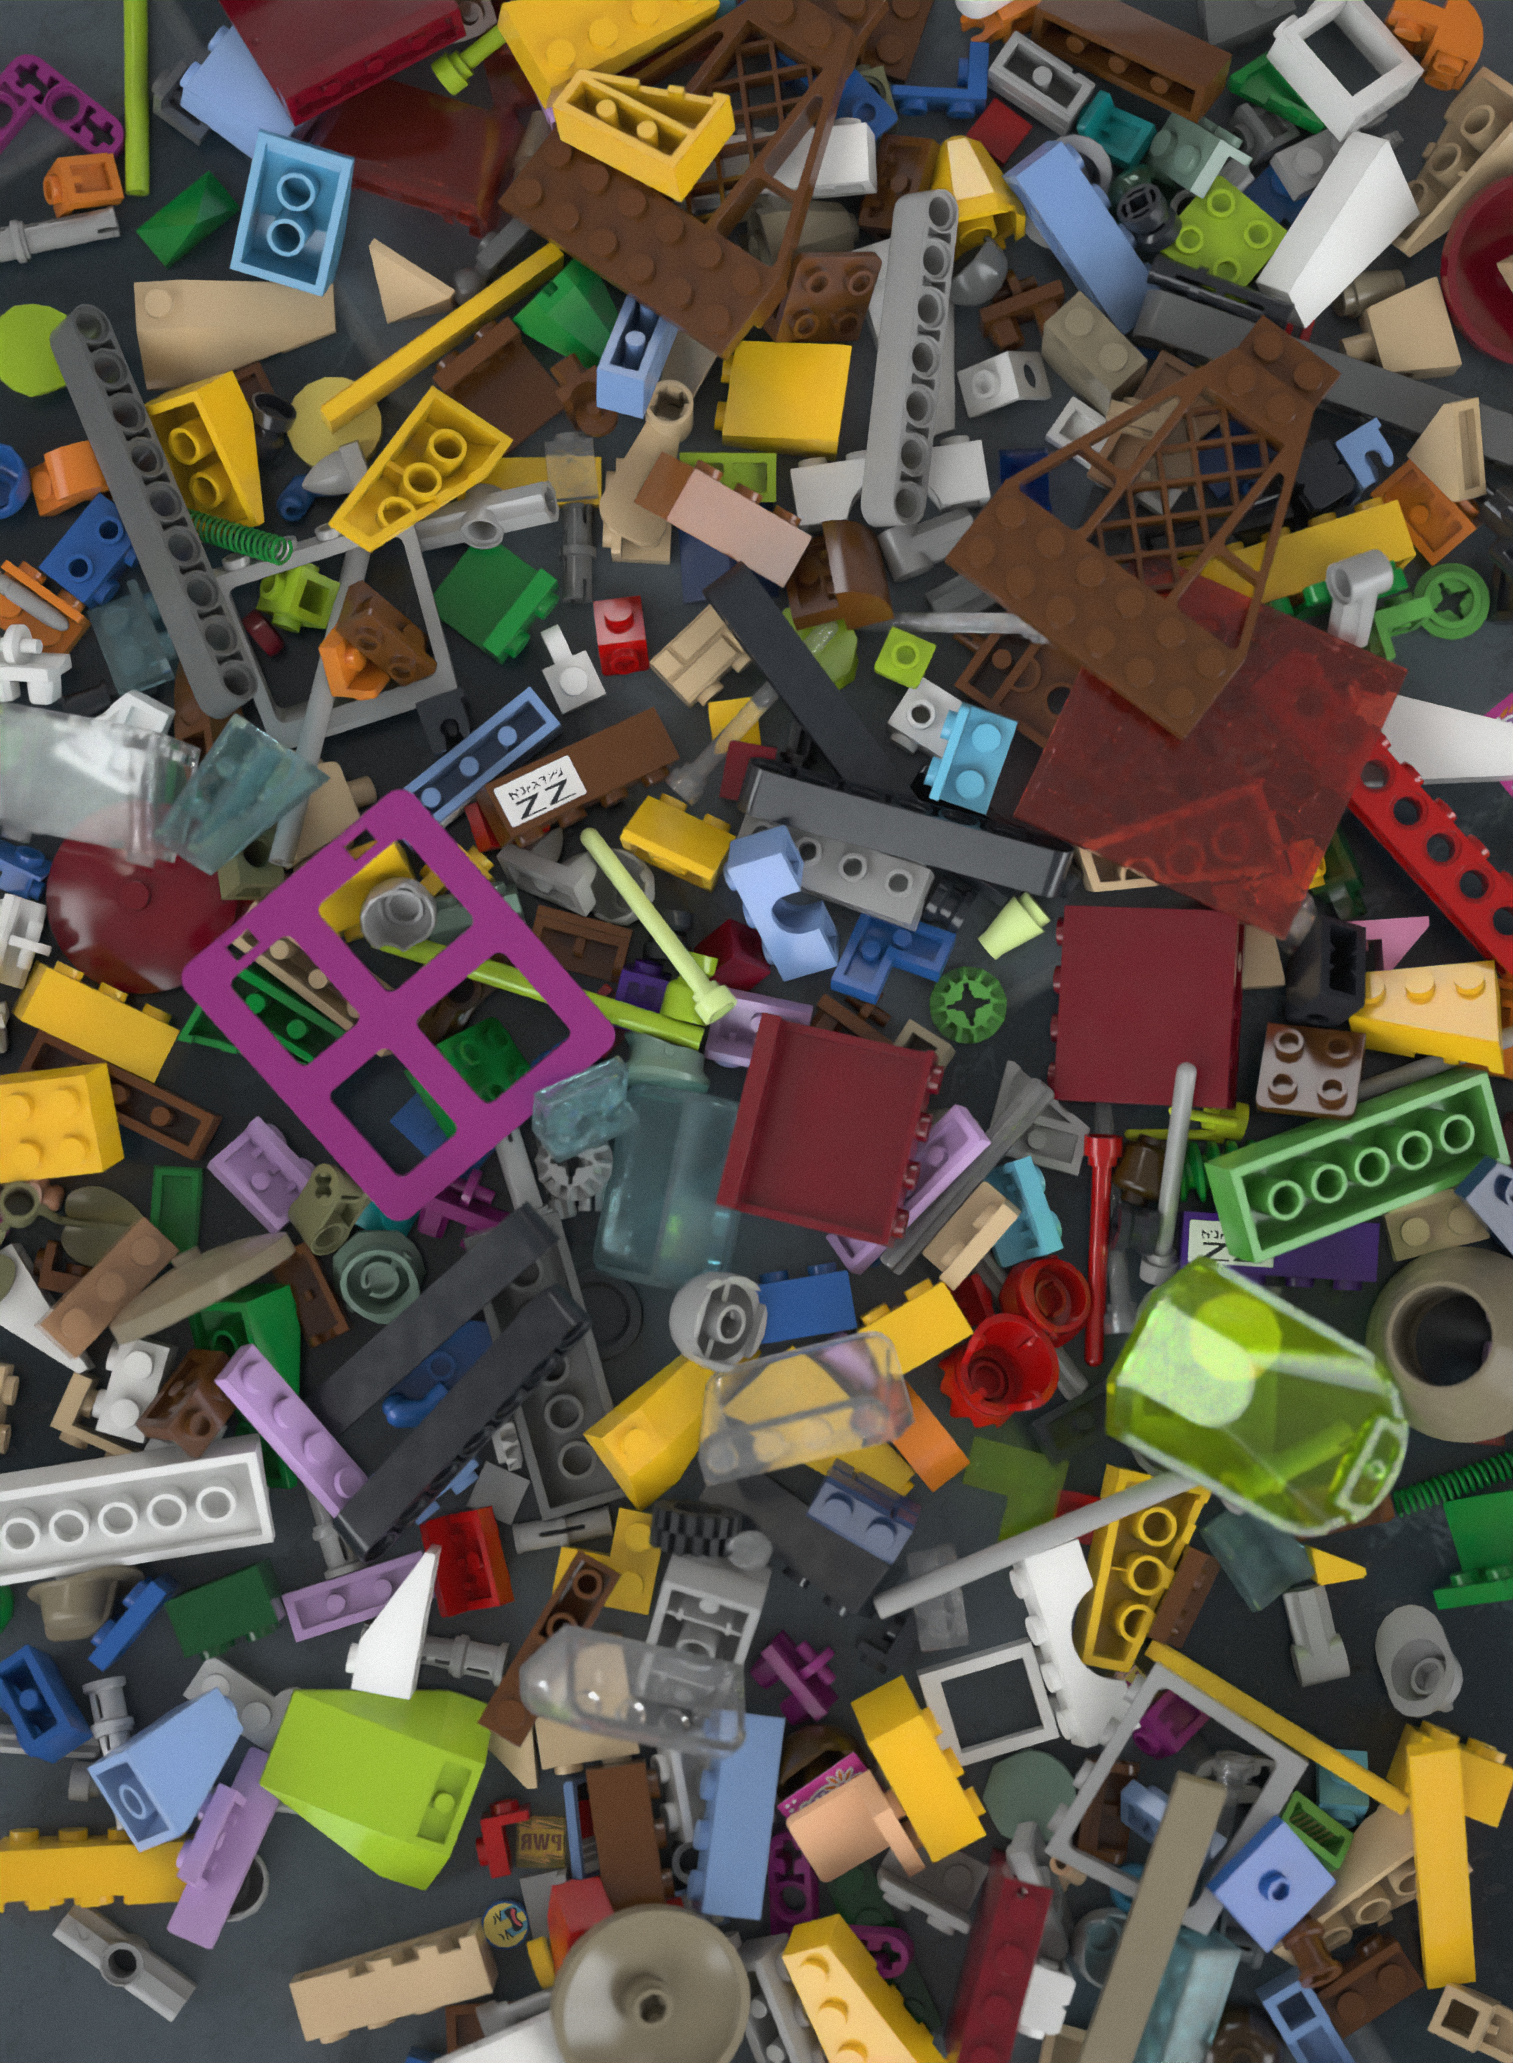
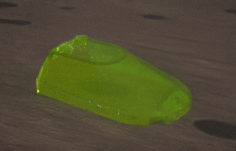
M1203 1255L1197 1256L1153 1291L1107 1379V1435L1258 1519L1285 1532L1302 1536L1328 1535V1531L1337 1529L1349 1522L1356 1524L1382 1502L1396 1481L1404 1461L1408 1442V1421L1403 1419L1398 1396L1402 1392L1392 1372L1376 1355L1220 1262Z

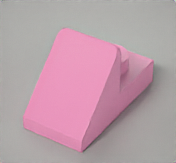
M1429 916L1349 921V923L1366 927V951H1369L1368 943H1374L1376 971L1393 970L1430 926Z

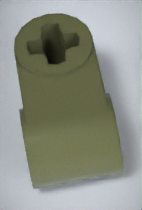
M323 1163L313 1170L304 1189L291 1204L288 1210V1218L315 1255H327L336 1251L346 1242L351 1229L365 1207L372 1200L345 1169H339L335 1165Z

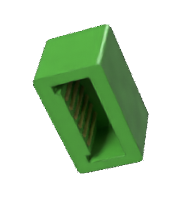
M1294 1791L1288 1797L1278 1817L1289 1826L1329 1873L1339 1869L1354 1835L1300 1792Z

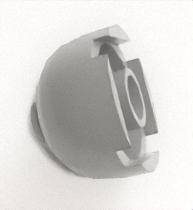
M706 1272L687 1281L677 1292L671 1305L669 1316L671 1337L681 1354L701 1367L715 1372H732L738 1369V1367L733 1365L737 1364L743 1357L750 1359L759 1348L765 1334L767 1322L766 1305L759 1303L758 1294L755 1291H761L758 1285L745 1276L730 1272Z

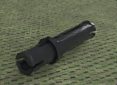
M1157 253L1147 278V283L1158 285L1186 296L1189 300L1208 304L1256 323L1263 315L1284 331L1295 306L1291 302H1284L1252 288L1210 274L1209 268L1199 265L1197 269L1163 257L1159 253ZM1177 277L1189 279L1217 291L1215 293L1178 280ZM1229 294L1265 309L1261 311L1224 296Z

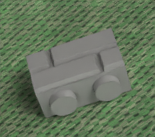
M1017 31L1012 34L988 70L987 87L1062 137L1067 136L1078 120L1083 107L1090 102L1096 84L1080 73H1072L1073 68Z

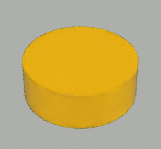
M541 1936L527 1942V1949L541 1987L546 1989L554 1985L555 1971L551 1943L547 1937Z

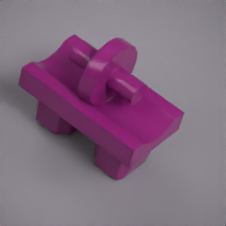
M473 1168L468 1181L458 1177L422 1207L418 1231L431 1237L442 1239L450 1219L467 1225L465 1233L498 1226L510 1213L491 1206L496 1191L480 1186L483 1171ZM462 1238V1241H461L460 1246L463 1247V1248L466 1250L465 1244H464V1241H463V1238Z
M784 1629L769 1641L760 1652L762 1656L749 1670L756 1682L766 1690L780 1679L787 1685L792 1693L785 1697L779 1706L783 1715L794 1726L811 1717L817 1722L829 1712L828 1709L839 1698L829 1685L837 1676L826 1664L835 1655L834 1650L828 1645L819 1652H816L806 1639L797 1646Z

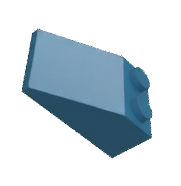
M260 129L256 140L230 269L323 297L335 280L346 231L355 157Z

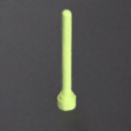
M594 828L584 829L580 835L582 844L695 994L692 998L696 1002L694 1009L704 1023L709 1025L725 1016L737 1004L736 998L727 986H720L716 980L710 981L598 831Z

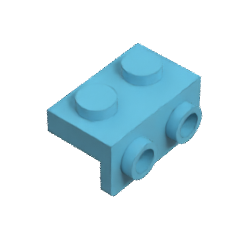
M1031 1156L995 1167L983 1181H988L1022 1211L1019 1217L992 1246L998 1266L1005 1268L1027 1259L1063 1249L1060 1240L1062 1236L1060 1221L1056 1214L1049 1209L1044 1195L1046 1188L1044 1176L1039 1167L1033 1164Z

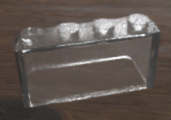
M865 1331L735 1364L730 1372H715L706 1382L704 1389L699 1462L707 1487L897 1440L915 1422V1417L894 1344L881 1332Z
M565 1624L520 1667V1696L523 1704L532 1714L580 1731L715 1760L729 1758L742 1747L746 1739L744 1671L742 1664Z

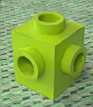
M308 563L263 578L256 609L273 616L271 624L286 631L299 633L301 627L326 629L341 583L319 574L320 568Z

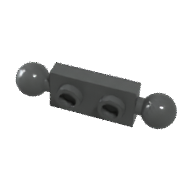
M514 217L501 231L497 228L490 231L478 245L477 250L480 253L476 256L477 263L473 267H462L456 270L450 277L448 286L456 292L454 300L463 305L487 287L486 281L490 279L493 282L539 234Z

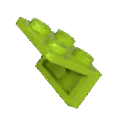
M1217 176L1205 197L1202 199L1196 196L1179 215L1182 221V229L1178 238L1173 244L1160 252L1171 260L1197 269L1199 265L1209 268L1210 274L1252 288V284L1258 279L1288 231L1227 179ZM1199 284L1203 289L1213 293L1217 291L1213 288ZM1229 294L1224 296L1245 305L1249 303ZM1208 305L1209 307H1212V308H1215V309H1217V310L1226 312V311H1224V310H1221V309H1218V308H1216V307H1213V306Z

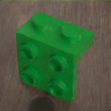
M499 544L491 549H479L470 546L433 595L440 620L502 665L508 656L514 659L522 651L531 636L527 631L538 617L544 620L551 613L560 599L556 594L560 589L557 579L541 568L539 571H536L502 544Z
M489 1017L436 1045L437 1049L484 1101L489 1102L496 1099L530 1070L529 1064L511 1039L509 1032L495 1017ZM408 1069L404 1070L403 1072L447 1138L451 1137L457 1130L455 1122Z

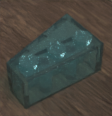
M234 713L151 837L207 874L212 875L331 777Z
M1181 1923L1132 2063L1206 2062L1242 1952L1240 1948L1211 1927L1206 1936Z

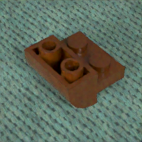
M850 520L822 522L824 535L810 540L786 583L792 620L796 631L844 619L848 631L895 619L882 551L875 533L867 526Z

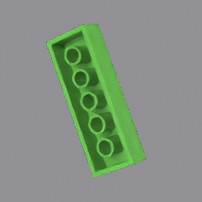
M1457 1066L1356 1104L1355 1116L1351 1120L1342 1121L1320 1118L1204 1162L1229 1255L1257 1264L1461 1184L1486 1155L1506 1165L1511 1164L1488 1073L1486 1071Z

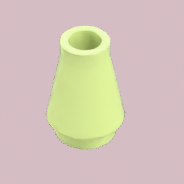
M1024 892L1018 898L1013 895L987 930L978 937V940L987 952L997 960L1004 953L1044 933L1043 927L1051 919L1028 892Z

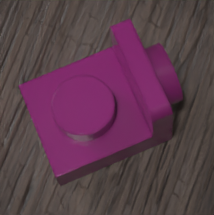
M1166 1688L1146 1708L1139 1720L1141 1728L1132 1732L1133 1740L1142 1752L1152 1756L1155 1760H1160L1177 1753L1211 1717Z

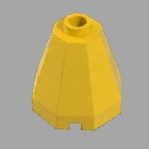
M963 135L953 136L942 142L930 183V190L945 189L949 191L956 199L959 218L954 262L966 251L984 244L983 238L985 236L992 238L1002 250L1006 249L1004 239L1013 234L1016 242L1025 236L1026 224L1023 204L1009 188L1002 177L1004 174L980 141Z

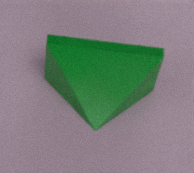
M209 170L140 226L136 232L168 269L241 208Z

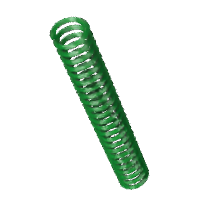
M187 508L191 519L194 517L193 524L195 529L200 519L196 531L197 534L199 533L198 536L201 542L244 554L277 566L285 564L292 555L293 544L291 540H288L289 551L286 558L280 561L287 549L284 537ZM205 520H206L204 530L202 531L203 524H204V522H205ZM212 523L211 529L208 533L209 525ZM281 541H282V542H283L282 552H281V554H280V556H279L278 558H275V557L278 555L279 551H280Z
M1513 1449L1510 1453L1505 1451L1503 1456L1497 1454L1496 1459L1491 1456L1488 1461L1482 1459L1481 1463L1476 1461L1474 1466L1468 1464L1467 1468L1460 1467L1459 1471L1453 1469L1452 1474L1446 1472L1445 1477L1439 1474L1437 1479L1435 1477H1431L1430 1481L1425 1479L1423 1484L1417 1482L1416 1486L1410 1484L1408 1489L1402 1487L1401 1492L1396 1489L1393 1496L1399 1517L1403 1518L1404 1516L1399 1498L1406 1514L1409 1516L1411 1514L1406 1495L1413 1511L1418 1512L1413 1492L1422 1510H1425L1426 1507L1421 1491L1425 1496L1428 1507L1432 1508L1433 1506L1428 1488L1432 1493L1435 1504L1439 1505L1440 1500L1435 1484L1440 1492L1442 1501L1446 1503L1448 1499L1443 1489L1442 1481L1447 1489L1449 1498L1454 1500L1455 1496L1449 1478L1457 1496L1460 1498L1462 1492L1458 1485L1457 1477L1466 1495L1469 1494V1489L1465 1482L1464 1474L1468 1479L1471 1490L1473 1492L1477 1490L1471 1471L1476 1478L1479 1489L1483 1490L1484 1485L1478 1468L1483 1475L1487 1487L1490 1488L1491 1481L1487 1474L1486 1466L1493 1483L1498 1485L1499 1481L1494 1471L1493 1463L1500 1480L1505 1482L1506 1477L1501 1468L1500 1460L1504 1465L1508 1479L1512 1480L1513 1474L1507 1457L1513 1468Z

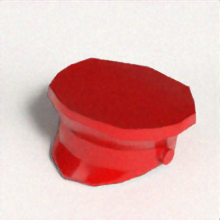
M1048 1255L1047 1258H1031L1012 1267L1002 1284L998 1296L1002 1313L1017 1314L1034 1322L1049 1337L1054 1348H1060L1086 1326V1317L1089 1315L1091 1304L1089 1285L1082 1273L1071 1263L1058 1259L1057 1255Z

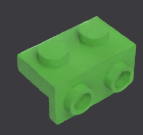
M1412 592L1385 600L1384 606L1376 609L1368 644L1355 649L1361 664L1368 663L1371 673L1382 670L1396 657L1391 637L1417 630L1434 615L1429 596L1414 600Z

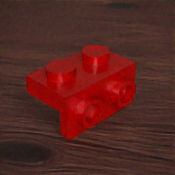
M492 1505L453 1512L420 1523L419 1528L425 1553L432 1544L442 1546L434 1586L441 1617L446 1618L471 1610L502 1606L515 1601Z

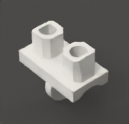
M24 624L10 625L4 637H0V702L13 701L21 696L19 681L27 682L29 700L32 704L48 705L61 697L60 675L72 668L70 654L42 653V641L40 639H32L31 632Z
M5 893L4 899H0V983L24 990L35 953L46 956L50 955L52 947L38 943L47 913L46 905Z

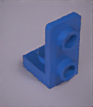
M970 42L967 58H959L957 87H965L966 89L891 85L890 91L895 109H898V112L902 115L912 117L924 116L927 114V111L946 112L948 117L954 119H970L975 116V113L983 114L987 98L989 43Z

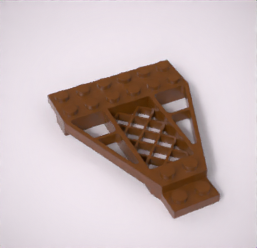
M747 0L629 77L639 79L642 86L652 87L717 45L684 88L685 93L713 98L714 92L721 94L741 92L743 109L732 112L735 124L745 123L747 140L727 144L722 147L713 159L716 165L717 179L696 183L683 199H686L687 212L672 203L677 200L652 187L649 188L643 182L560 140L557 125L500 198L498 204L503 211L727 361L754 325L760 329L789 291L786 284L845 82L854 71L861 45L890 9L887 0ZM756 37H757L758 39H760L759 41H754V42H753V40H754ZM778 51L798 65L780 68ZM770 53L772 70L746 75L744 58ZM737 63L738 77L724 80ZM808 77L809 88L803 96L784 100L782 82ZM774 84L776 102L750 106L748 89ZM778 115L779 128L774 135L755 139L753 120ZM818 118L797 190H792L773 176ZM749 154L750 166L744 174L725 177L723 159ZM764 188L769 189L793 205L777 261L773 266L765 265L726 239ZM719 193L720 206L714 213L696 216L694 198Z
M1262 315L1237 348H1233L1007 479L945 557V563L1181 741H1184L1208 708L1212 706L1239 671L1246 659L1313 412L1339 380L1342 373ZM1178 397L1180 399V403L1130 467L1120 469L1091 448L1093 445L1174 398ZM1201 397L1212 404L1193 407ZM1219 414L1222 438L1196 441L1192 417ZM1228 417L1251 434L1230 437ZM1184 419L1187 442L1164 445ZM1258 444L1261 468L1235 471L1232 447ZM1267 446L1278 453L1271 464L1269 463ZM1224 448L1227 472L1200 475L1197 451ZM1189 452L1192 476L1166 479L1162 456ZM1079 455L1111 479L1114 483V488L1081 529L1073 530L1022 493L1020 488L1074 456ZM1155 457L1158 481L1134 484ZM1278 473L1283 475L1284 481L1259 571H1256L1231 553L1225 547V542ZM1259 478L1240 503L1237 481ZM1229 482L1232 506L1205 509L1202 485ZM1194 486L1197 510L1171 513L1167 489ZM1159 491L1163 515L1136 518L1133 494ZM1125 495L1128 519L1104 522ZM1230 516L1210 541L1207 519ZM1199 520L1202 544L1176 548L1172 523ZM1164 524L1168 549L1141 552L1137 528ZM1130 529L1133 553L1106 556L1103 532ZM1094 534L1097 548L1088 542ZM1200 554L1180 580L1177 557ZM1169 558L1172 583L1146 586L1142 562ZM1212 560L1222 562L1254 586L1237 649L1229 648L1182 613L1177 606L1178 602ZM1134 563L1136 577L1122 568L1120 564ZM1170 593L1166 599L1158 594Z

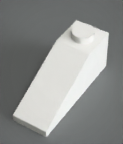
M11 1243L1 1249L0 1253L8 1256L14 1262L16 1273L11 1290L0 1302V1325L78 1374L94 1369L96 1366L86 1350L76 1359H69L34 1326L56 1303V1300L49 1290L38 1288L39 1277L34 1276V1264L21 1243Z
M432 1544L362 1636L359 1644H351L346 1665V1672L354 1674L351 1689L410 1700L417 1687L441 1545Z

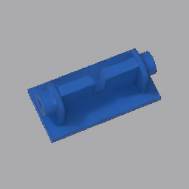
M0 839V871H2L0 889L27 900L33 898L39 901L47 885L42 880L49 875L52 862L44 859V854L35 848L28 846L17 847Z

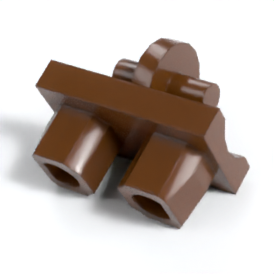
M1011 268L1008 269L1004 286L990 299L992 305L979 309L980 323H978V328L982 338L990 337L1000 354L1006 351H1016L1024 346L1025 343L1019 325L1035 320L1043 339L1044 323L1064 306L1065 290L1060 279L1038 287L1034 275L1018 280L1014 271Z
M573 353L550 369L559 383V389L555 391V394L575 431L577 432L581 429L586 435L591 437H603L610 434L618 423L619 413L596 407V365L586 370L575 353Z
M881 992V995H880V997H879V999H878V1001H877V1004H878V1002L880 1001V999L883 997L884 993ZM825 993L817 1003L815 1008L819 1011L814 1016L810 1026L838 1033L844 1028L856 1037L891 1045L894 1044V1042L865 1022L869 1017L883 1028L892 1016L878 1007L877 1004L874 1005L847 996L845 1001L860 1011L856 1016Z

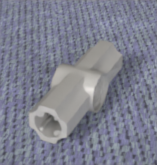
M542 481L508 490H502L490 484H477L466 491L464 500L447 503L414 525L421 551L463 542L474 548L491 549L502 542L504 533L558 521L559 506L557 504L556 491L550 481Z
M74 1904L52 1935L98 1968L102 1977L109 1984L116 1987H124L170 2022L173 2021L198 1986L196 1982L153 1952L143 1937L127 1933L93 1907L81 1908ZM118 1949L131 1951L137 1960L136 1969L125 1971L119 1968L114 1959L115 1951Z

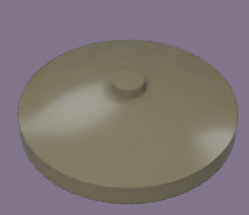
M287 1232L252 1236L227 1243L203 1253L200 1252L198 1246L192 1247L172 1258L171 1262L175 1268L168 1271L137 1295L113 1320L109 1328L119 1345L145 1337L201 1310L248 1284L286 1260L296 1249Z
M647 1904L630 1907L618 1911L592 1926L573 1945L562 1962L554 1981L550 2002V2021L555 2044L565 2063H729L742 2041L749 2019V1981L743 1962L734 1946L721 1930L703 1916L691 1910L668 1904Z

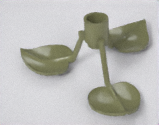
M25 1182L0 1183L4 1188L0 1194V1217L2 1218L0 1223V1245L10 1227H26L34 1222L37 1215H43L52 1222L65 1226L61 1235V1244L64 1251L76 1263L87 1267H94L104 1256L103 1253L136 1219L143 1217L138 1209L124 1197L99 1186L81 1187L72 1191L65 1202L66 1216H61L49 1209L46 1204H39V1195L30 1184ZM0 1253V1302L11 1290L16 1273L14 1262L2 1253Z

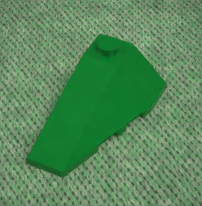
M257 1283L243 1286L188 1316L196 1349L223 1351L232 1359L241 1346L253 1344L299 1397L301 1330L296 1314V1302L292 1296L290 1284ZM236 1407L233 1412L239 1424L236 1426L235 1435L242 1436L259 1433ZM260 1434L267 1487L282 1489L296 1487L297 1475Z

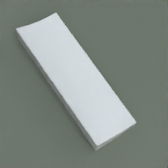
M260 1433L213 1440L200 1458L190 1457L180 1446H173L0 1474V1586L83 1573L105 1566H127L271 1543L275 1539Z

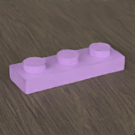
M417 1550L284 1593L282 1599L296 1642L377 1617L425 1554L424 1550Z

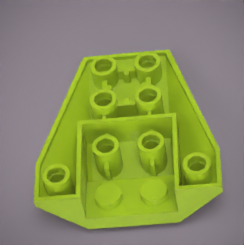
M294 1689L258 1783L379 1876L426 1891L451 1856L486 1763L491 1731L477 1722L487 1707L488 1702L450 1689H416L410 1700L355 1689Z

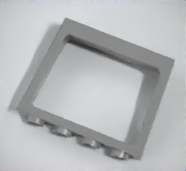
M329 522L320 525L314 530L315 537L297 542L296 537L293 535L285 536L287 549L280 561L284 560L288 554V540L292 541L293 551L290 559L283 565L277 566L234 552L222 559V567L212 569L257 676L258 690L253 699L274 754L284 749L297 747L309 701L287 708H281L276 705L230 591L234 587L360 547L328 525ZM412 525L395 537L400 538L404 543L432 646L433 659L437 662L436 671L404 687L391 678L380 694L374 699L356 700L349 697L335 696L325 737L416 709L415 703L458 688L415 525ZM281 541L280 551H279L278 555H277L275 558H278V557L280 556L281 552H282V549H283V542H282V541Z
M1157 1660L1147 1678L1139 1673L1136 1675L1123 1697V1700L1131 1705L1122 1721L1112 1716L1097 1742L1106 1748L1097 1763L1094 1764L1087 1759L1072 1783L1080 1791L1071 1807L1061 1802L1046 1828L1055 1834L1044 1853L1134 1898L1140 1879L1075 1847L1071 1842V1835L1155 1693L1161 1688L1170 1689L1271 1756L1276 1762L1273 1771L1200 1894L1195 1900L1188 1903L1182 1924L1207 1936L1224 1906L1208 1890L1206 1885L1275 1814L1278 1816L1309 1764V1759Z

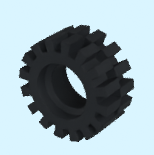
M668 1499V1501L659 1500L653 1506L649 1544H652L654 1548H661V1551H674L678 1555L690 1554L692 1557L699 1558L701 1556L708 1558L736 1556L739 1549L743 1514L741 1511H736L735 1508L724 1507V1505L717 1503L712 1505L706 1501L693 1502L687 1499H683V1501Z

